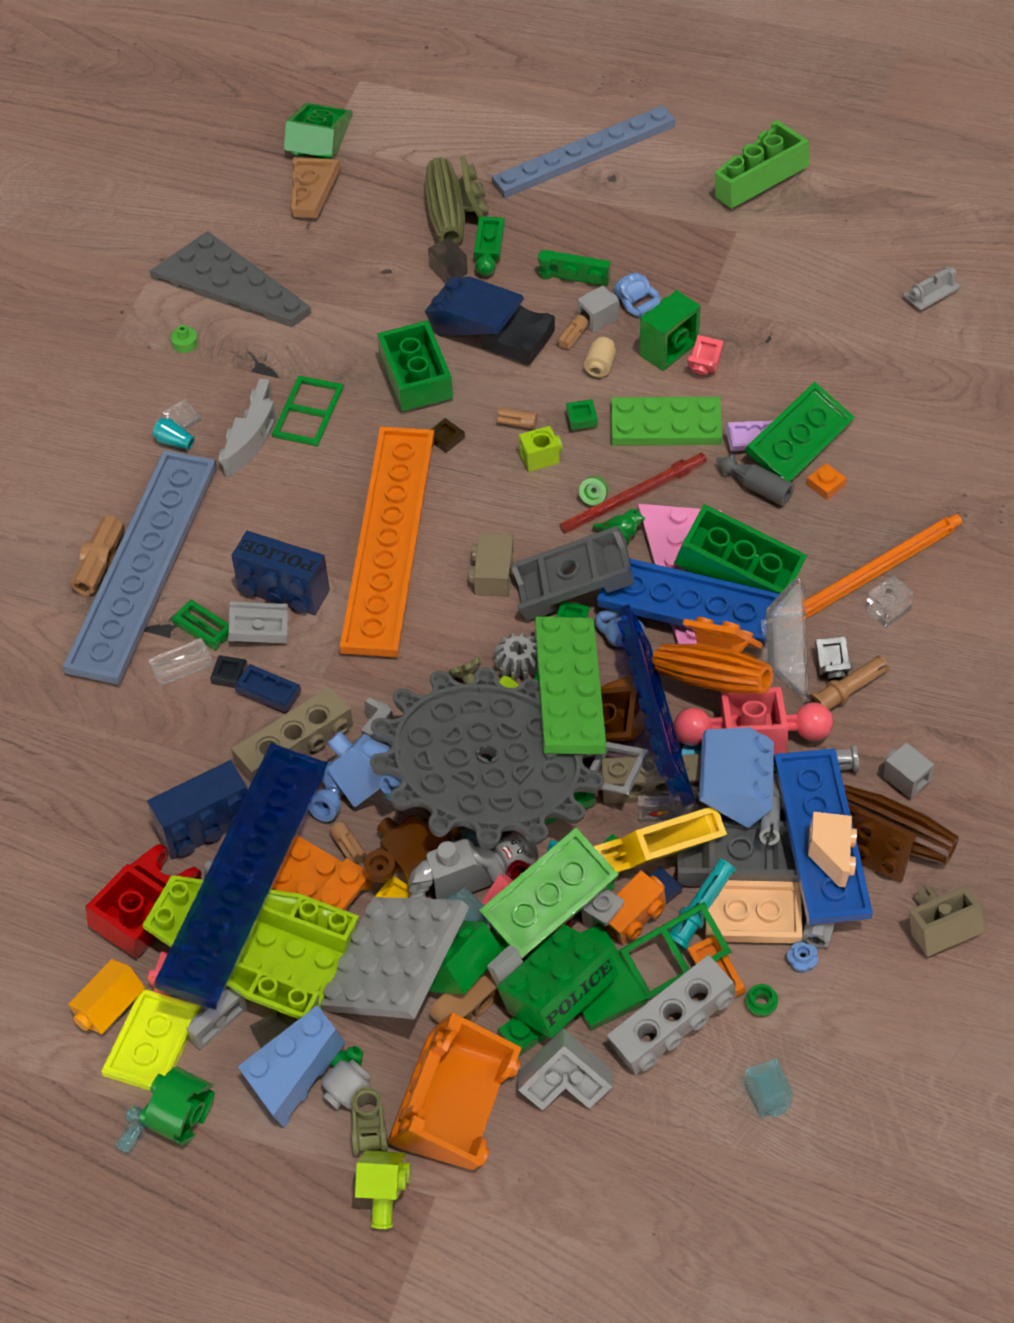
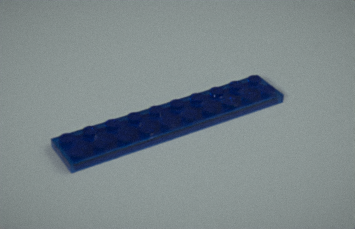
M270 743L154 981L155 989L213 1010L217 1009L322 782L328 762Z

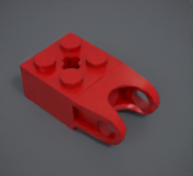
M162 844L155 845L129 865L127 863L85 906L88 926L135 959L157 938L143 928V923L171 875L161 872L168 856V848ZM191 867L174 876L201 879L202 872L196 867Z

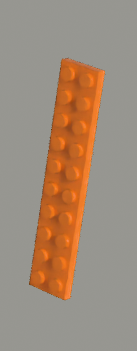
M380 426L340 641L341 654L383 657L399 656L434 445V430Z

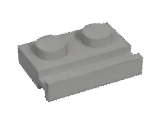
M230 602L228 641L287 643L288 604Z

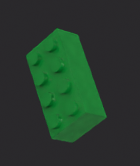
M703 504L680 547L674 564L694 574L783 594V605L808 555Z

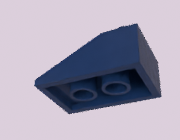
M454 276L445 282V286L431 300V304L424 312L439 336L498 334L522 303L524 297L516 292L471 276Z

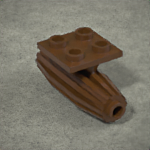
M844 785L853 828L857 829L856 841L862 865L901 883L906 873L910 855L944 865L949 863L956 850L959 836L928 815L882 794Z

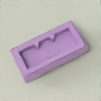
M773 420L728 422L725 429L730 450H745L747 445Z

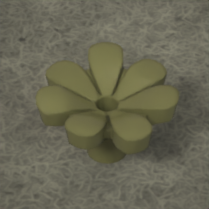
M475 657L471 662L461 667H453L447 673L452 678H462L465 684H469L475 679L473 672L481 665L480 657Z

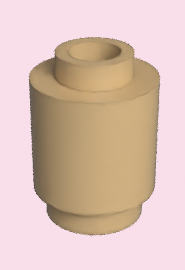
M598 337L591 343L584 362V368L590 375L603 377L609 374L616 355L615 343L607 337Z

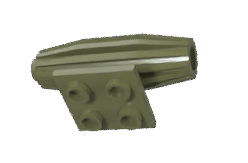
M465 156L460 157L463 177L459 180L451 162L446 158H433L426 167L425 192L430 220L439 241L447 246L457 245L458 242L462 241L464 237L465 211H475L478 219L479 216L486 217L485 215L489 214L486 201L482 199V197L486 196L484 187L481 182L477 183L476 179L478 177L473 164H468Z

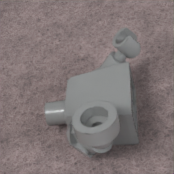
M463 839L455 843L446 841L441 843L438 849L428 852L426 860L421 861L411 872L408 886H410L408 893H411V896L408 898L430 899L425 896V893L429 891L431 886L435 899L453 900L493 885L498 875L505 874L492 850L474 846L469 839Z

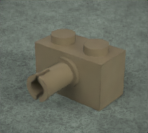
M929 885L925 886L926 891L929 893L928 895L922 887L917 890L915 899L921 905L909 910L912 937L927 957L984 933L982 906L966 886L941 897H938L933 887Z

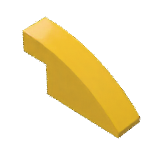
M708 807L636 830L622 838L594 846V848L617 873L720 838L727 835L719 811Z

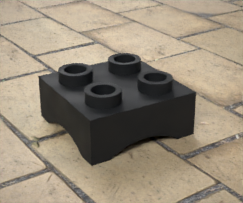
M519 305L498 334H482L483 348L530 365L554 333L555 316L549 313L533 312Z

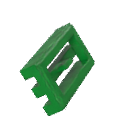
M191 599L172 617L174 625L214 651L219 648L220 642L224 644L227 641L229 623ZM189 610L193 611L194 613H196L197 615H199L200 617H202V618L205 619L206 621L210 622L211 624H213L214 626H216L217 628H219L221 631L218 632L217 630H215L214 628H212L211 626H209V625L207 624V622L203 621V620L200 619V618L195 617L194 615H192V614L189 613L188 611H189Z

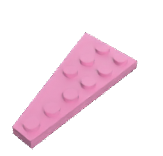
M638 504V511L645 517V521L642 522L643 530L648 540L653 564L690 572L674 564V561L701 509ZM671 624L676 644H697L695 631Z

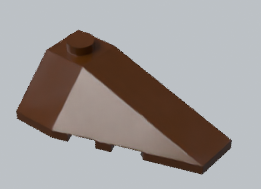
M638 685L601 689L606 742L633 740L646 731L650 704Z

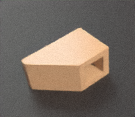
M813 812L809 827L808 856L839 887H845L848 876H854L856 857L850 856L851 848H855L857 829L851 828L852 816Z

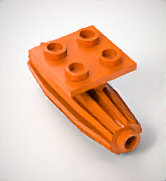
M697 616L696 621L684 619L683 625L695 631L697 644H662L661 647L654 651L652 656V663L658 673L690 686L733 694H765L769 691L773 682V668L770 664L741 653L745 647L761 649L762 643L752 638L753 633L740 629V625L732 622L723 621L721 626L714 624L713 620Z

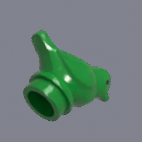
M630 509L625 514L616 515L604 523H594L592 529L596 532H601L618 526L628 546L630 538L636 534L638 526L641 522L645 521V517L638 510Z

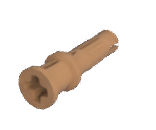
M878 655L840 681L832 680L827 683L826 688L818 693L813 692L809 694L807 702L820 703L829 710L837 705H844L849 695L882 674L887 673L889 665L881 667L887 661L884 657Z

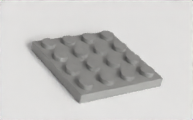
M373 897L367 905L357 929L353 932L352 941L346 953L343 954L338 962V968L333 980L324 989L325 997L321 1003V1008L325 1012L415 1019L469 906L462 900Z

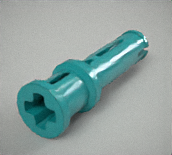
M719 858L688 907H683V909L679 910V915L702 902L707 904V909L709 910L733 872L736 871V868ZM701 911L672 927L669 931L675 944L685 951L690 947L688 943L697 929H702L705 920Z

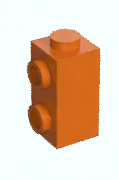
M641 870L617 894V896L624 900V906L609 925L604 926L602 924L606 932L622 946L629 939H636L643 931L644 925L651 918H657L665 909L666 897L663 883L653 875L649 877Z

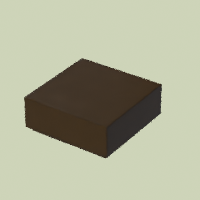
M446 418L431 429L434 430V445L445 453L465 438V432Z

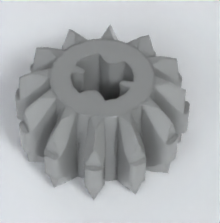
M523 631L520 636H515L511 632L509 639L501 637L499 645H496L494 649V663L502 676L511 675V678L515 681L517 677H522L526 680L528 674L536 675L538 668L534 635L526 638V634Z

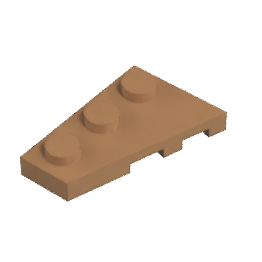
M293 157L294 172L292 178L294 188L292 189L291 202L293 216L317 218L341 169L338 159Z

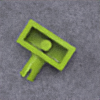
M365 1150L357 1161L355 1198L373 1199L372 1228L390 1229L393 1227V1200H397L401 1191L406 1190V1186L410 1183L411 1163H405L406 1153Z

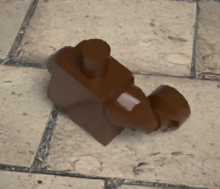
M411 815L398 825L390 817H387L380 822L377 831L384 836L380 841L381 847L370 852L364 859L365 874L369 880L376 883H385L396 874L401 881L408 884L411 872L421 861L426 860L428 852L438 849V846L443 842H452L450 837L459 840L462 837L459 831L469 828L463 826L454 827L445 836L437 837L429 829V819H419Z

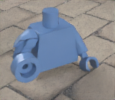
M338 731L327 742L337 756L328 762L320 778H323L325 790H318L311 797L308 803L309 811L316 819L328 822L333 820L340 812V797L343 793L354 807L380 788L384 793H391L402 782L393 776L377 775L370 766V759L374 754L387 752L391 748L388 745L375 741L367 734H363L351 743L341 731Z

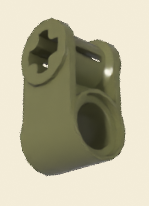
M372 1087L360 1088L352 1097V1144L354 1156L360 1155V1152L365 1150L388 1152L387 1129L381 1095ZM367 1103L376 1105L373 1110L368 1112L360 1110Z

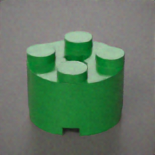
M173 1067L165 1076L158 1074L150 1087V1092L153 1095L149 1104L142 1110L139 1121L162 1136L180 1145H186L196 1135L191 1132L197 1122L203 1124L210 1112L215 1097V1092L210 1090V1088L214 1087V1085L180 1067Z

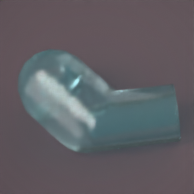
M138 1105L131 1106L127 1110L125 1117L130 1123L115 1144L117 1148L127 1154L132 1151L146 1127L145 1124L139 1121L143 1109Z

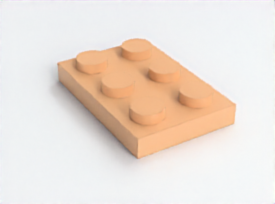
M728 880L719 896L709 908V912L726 942L790 944L802 942V905L799 882ZM705 919V939L714 936V933Z

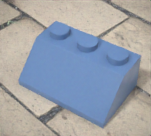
M751 727L706 729L702 734L699 800L743 826L751 827L773 808L774 741Z

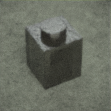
M450 238L428 248L429 267L444 283L451 277H463L468 274L467 255Z

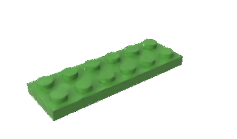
M535 616L534 627L544 753L605 755L606 737L594 618Z

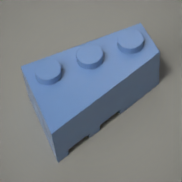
M317 1005L240 1064L238 1068L273 1117L285 1128L290 1121L289 1116L299 1102H303L309 1095L307 1091L317 1077L324 1074L346 1042Z

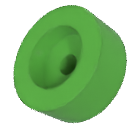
M186 325L178 326L171 333V342L174 350L180 353L193 351L198 346L196 331Z
M599 476L586 478L579 487L581 499L589 505L600 504L606 499L609 492L607 482Z

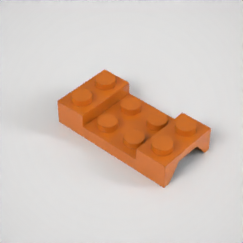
M273 815L234 859L237 871L264 884L270 890L302 894L345 911L361 890H370L374 886L373 881L367 878L363 867L347 858L343 862L298 836L296 828Z

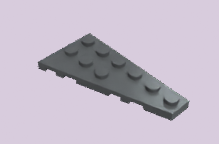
M208 231L149 271L151 279L170 281V284L174 287L180 288L184 286L193 289L194 294L226 305H230V303L239 305L243 311L250 313L253 310L262 313L266 319L289 327H294L311 314V308L308 304Z

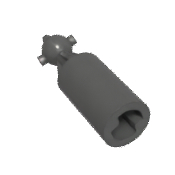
M731 453L725 458H716V461L723 470L722 474L727 476L728 473L734 472L745 488L781 506L786 505L790 500L795 487L790 481L756 464H737L734 459L735 455Z

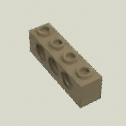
M329 686L232 747L235 766L254 788L263 783H268L277 774L288 767L295 766L311 752L320 750L338 731L345 734L353 726L351 709Z
M701 754L647 756L629 795L602 790L603 804L699 800ZM638 757L602 758L604 783L624 787Z

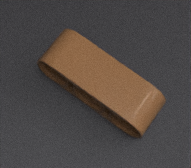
M489 969L481 975L465 995L444 993L433 1004L430 1016L440 1023L453 1012L474 1023L501 998Z

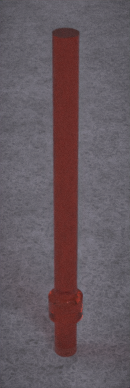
M701 452L685 461L681 459L673 463L671 468L560 523L561 531L565 534L674 478L680 479L688 475L690 470L707 462L706 456Z

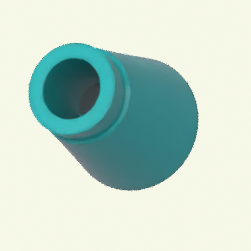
M161 417L155 424L152 436L157 439L158 443L186 451L191 449L195 441V436L191 435L171 418L165 419Z

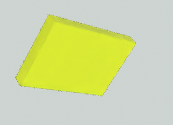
M144 989L137 996L101 1070L102 1075L150 1091L151 1084L158 1074L165 1076L173 1067H176L189 1040L187 1027L192 1019L202 1012L201 1006Z

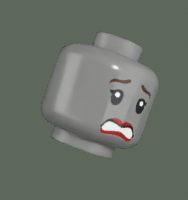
M513 831L501 838L499 843L492 848V851L495 853L506 874L507 867L515 860L534 864L536 862L535 853L538 852V848L535 844L529 843L521 833Z

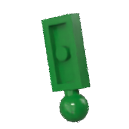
M479 216L474 260H477L475 269L481 276L487 277L492 275L496 269L495 261H500L505 228L504 217Z

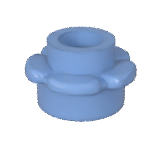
M796 942L792 945V949L788 950L787 960L794 970L808 972L818 963V950L812 944Z

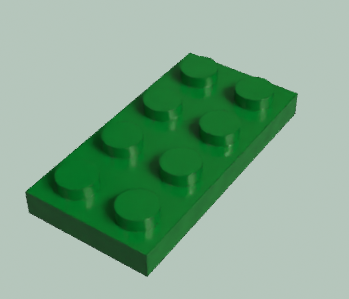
M814 381L752 440L744 451L764 469L792 482L853 422L855 417Z

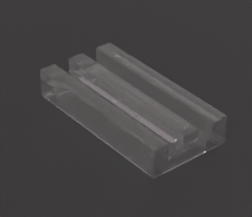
M202 638L148 659L149 666L159 686L214 665L213 659ZM199 651V652H197V653H194V654H192V655H189V656L185 657V656L188 655V654H191V653H193V652ZM174 660V662L169 663V664H167V665H164V666L158 668V666H161V665H163V664H166V663L171 662V661Z

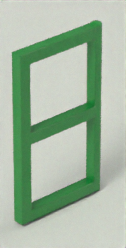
M298 375L272 432V438L317 447L344 385ZM302 384L336 390L327 411L293 404ZM290 411L323 418L315 438L281 432Z
M705 902L700 903L619 949L620 954L626 960L647 1000L657 996L690 970L668 930L701 911L723 949L711 956V958L717 962L732 953L707 909ZM662 933L683 973L650 991L629 952Z

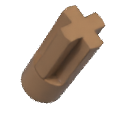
M576 315L559 336L557 341L560 348L564 347L566 350H569L587 328L589 322L583 315Z
M500 407L497 423L535 429L538 414Z
M338 822L330 829V834L346 858L354 863H362L364 861L362 858L367 855L345 822Z

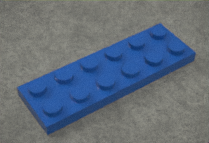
M631 558L629 559L635 584L609 593L602 587L597 598L598 606L682 627H686L683 625L684 619L696 621L697 616L711 619L714 621V624L721 626L723 621L732 622L740 625V629L753 633L752 638L761 642L762 646H766L783 602V594Z
M836 749L774 754L773 762L808 925L871 919L873 910L857 841L855 848H851L850 856L856 857L854 876H848L845 887H839L808 856L809 827L813 812L851 816Z

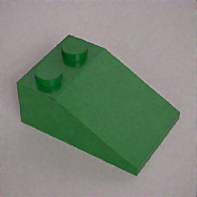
M306 102L286 120L284 150L291 151L293 155L297 156L310 154L315 155L317 159L332 158L340 148L352 118L353 110Z

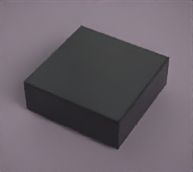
M219 655L210 677L211 684L235 688V684L248 667L247 660Z

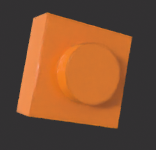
M825 463L807 477L806 485L828 500L846 485L847 478L828 463Z

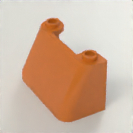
M452 1012L430 1031L422 1046L391 1128L388 1144L400 1150L469 1170L482 1167L490 1152V1149L486 1147L487 1140L482 1136L501 1083L508 1077L513 1078L520 1067L521 1061L518 1059L522 1047Z

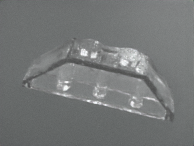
M796 578L766 609V619L761 621L763 638L767 637V648L763 649V662L771 665L773 676L803 702H810L805 590L801 578Z

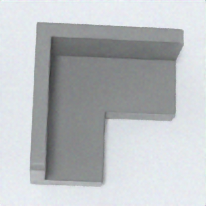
M564 1028L518 1072V1090L542 1111L564 1089H567L590 1109L613 1087L610 1067Z

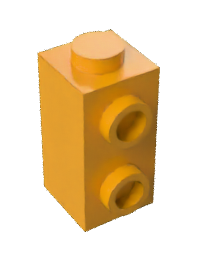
M111 959L68 1004L75 1014L73 1020L84 1031L91 1029L99 1034H103L145 989V986L130 966Z

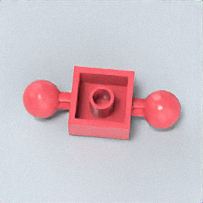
M772 687L765 694L721 692L720 717L710 718L705 711L699 708L684 709L675 718L674 733L683 744L698 746L702 744V734L706 729L751 727L774 741V754L787 753L788 731H797L801 737L809 741H819L827 737L833 728V716L826 706L814 702L803 705L796 714L786 715L781 687Z

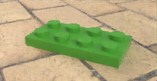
M612 397V446L722 445L720 397Z
M575 828L479 910V913L508 946L511 945L517 948L523 960L619 877V874L584 835Z

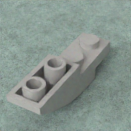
M259 378L256 389L251 391L249 409H245L243 418L235 417L232 428L227 430L226 446L220 450L219 464L223 465L226 477H231L252 460L267 441L277 418L274 401H272L270 380Z

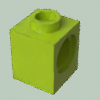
M550 426L519 434V452L528 472L560 463L559 452L563 451L562 442L559 435H554Z

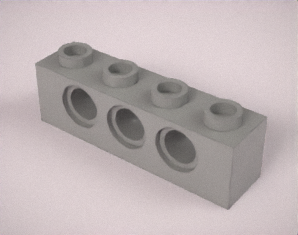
M707 955L607 1035L611 1048L634 1075L638 1074L641 1070H649L656 1064L661 1054L666 1050L672 1051L682 1043L685 1035L692 1030L696 1031L702 1028L708 1022L710 1015L718 1009L724 1010L733 1002L736 995L734 982ZM697 993H705L707 995L702 1001L692 1000V997ZM672 1013L682 1015L679 1020L674 1022L666 1020ZM647 1033L656 1034L655 1039L650 1042L641 1040L642 1036Z

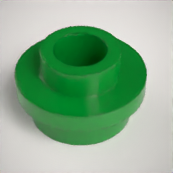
M757 984L747 992L746 1006L755 1015H770L778 1006V995L769 985ZM764 999L767 1001V1004H759L756 1000Z

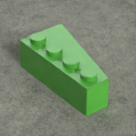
M776 119L771 123V128L768 131L763 130L758 135L757 141L752 145L748 143L742 148L743 153L739 156H733L714 172L715 197L732 209L809 166V140Z

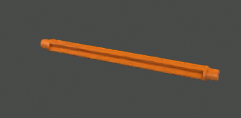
M958 514L944 517L783 612V615L775 620L777 628L783 631L788 627H794L954 532L956 527L962 525L961 517Z

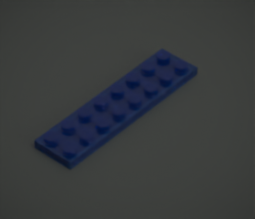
M627 604L618 608L621 621H618L617 624L622 636L626 638L622 640L626 653L629 657H632L627 659L633 675L637 676L633 678V683L638 694L642 695V697L638 698L639 705L644 715L648 716L643 720L648 733L653 735L649 742L654 754L659 756L655 760V764L661 777H668L666 782L672 796H679L685 807L695 803L696 800L660 674L655 670L652 662L653 649L632 608Z

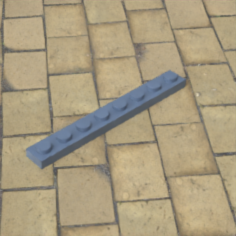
M663 105L498 173L492 176V184L505 199L674 128L676 119Z

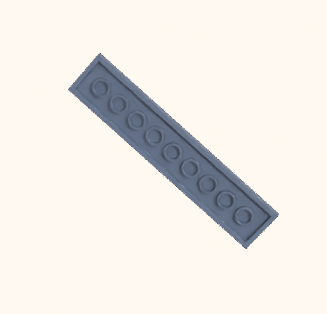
M163 451L63 665L65 674L120 685L217 468L216 460Z

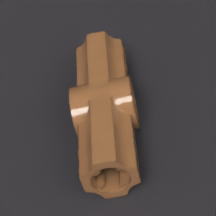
M106 515L105 518H101L91 540H86L81 547L80 563L70 582L72 589L76 590L80 595L89 596L95 593L105 570H108L116 554L118 542L125 530L124 523L116 517Z

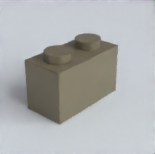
M479 532L478 544H473L472 561H476L475 566H470L469 583H474L475 595L509 597L512 576L511 564L514 558L513 534Z

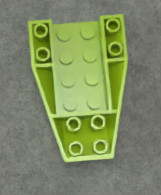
M171 875L143 923V928L244 998L300 1019L317 1005L321 1009V1003L325 997L324 989L333 980L338 968V962L343 954L346 953L352 941V935L356 930L359 916L298 893Z

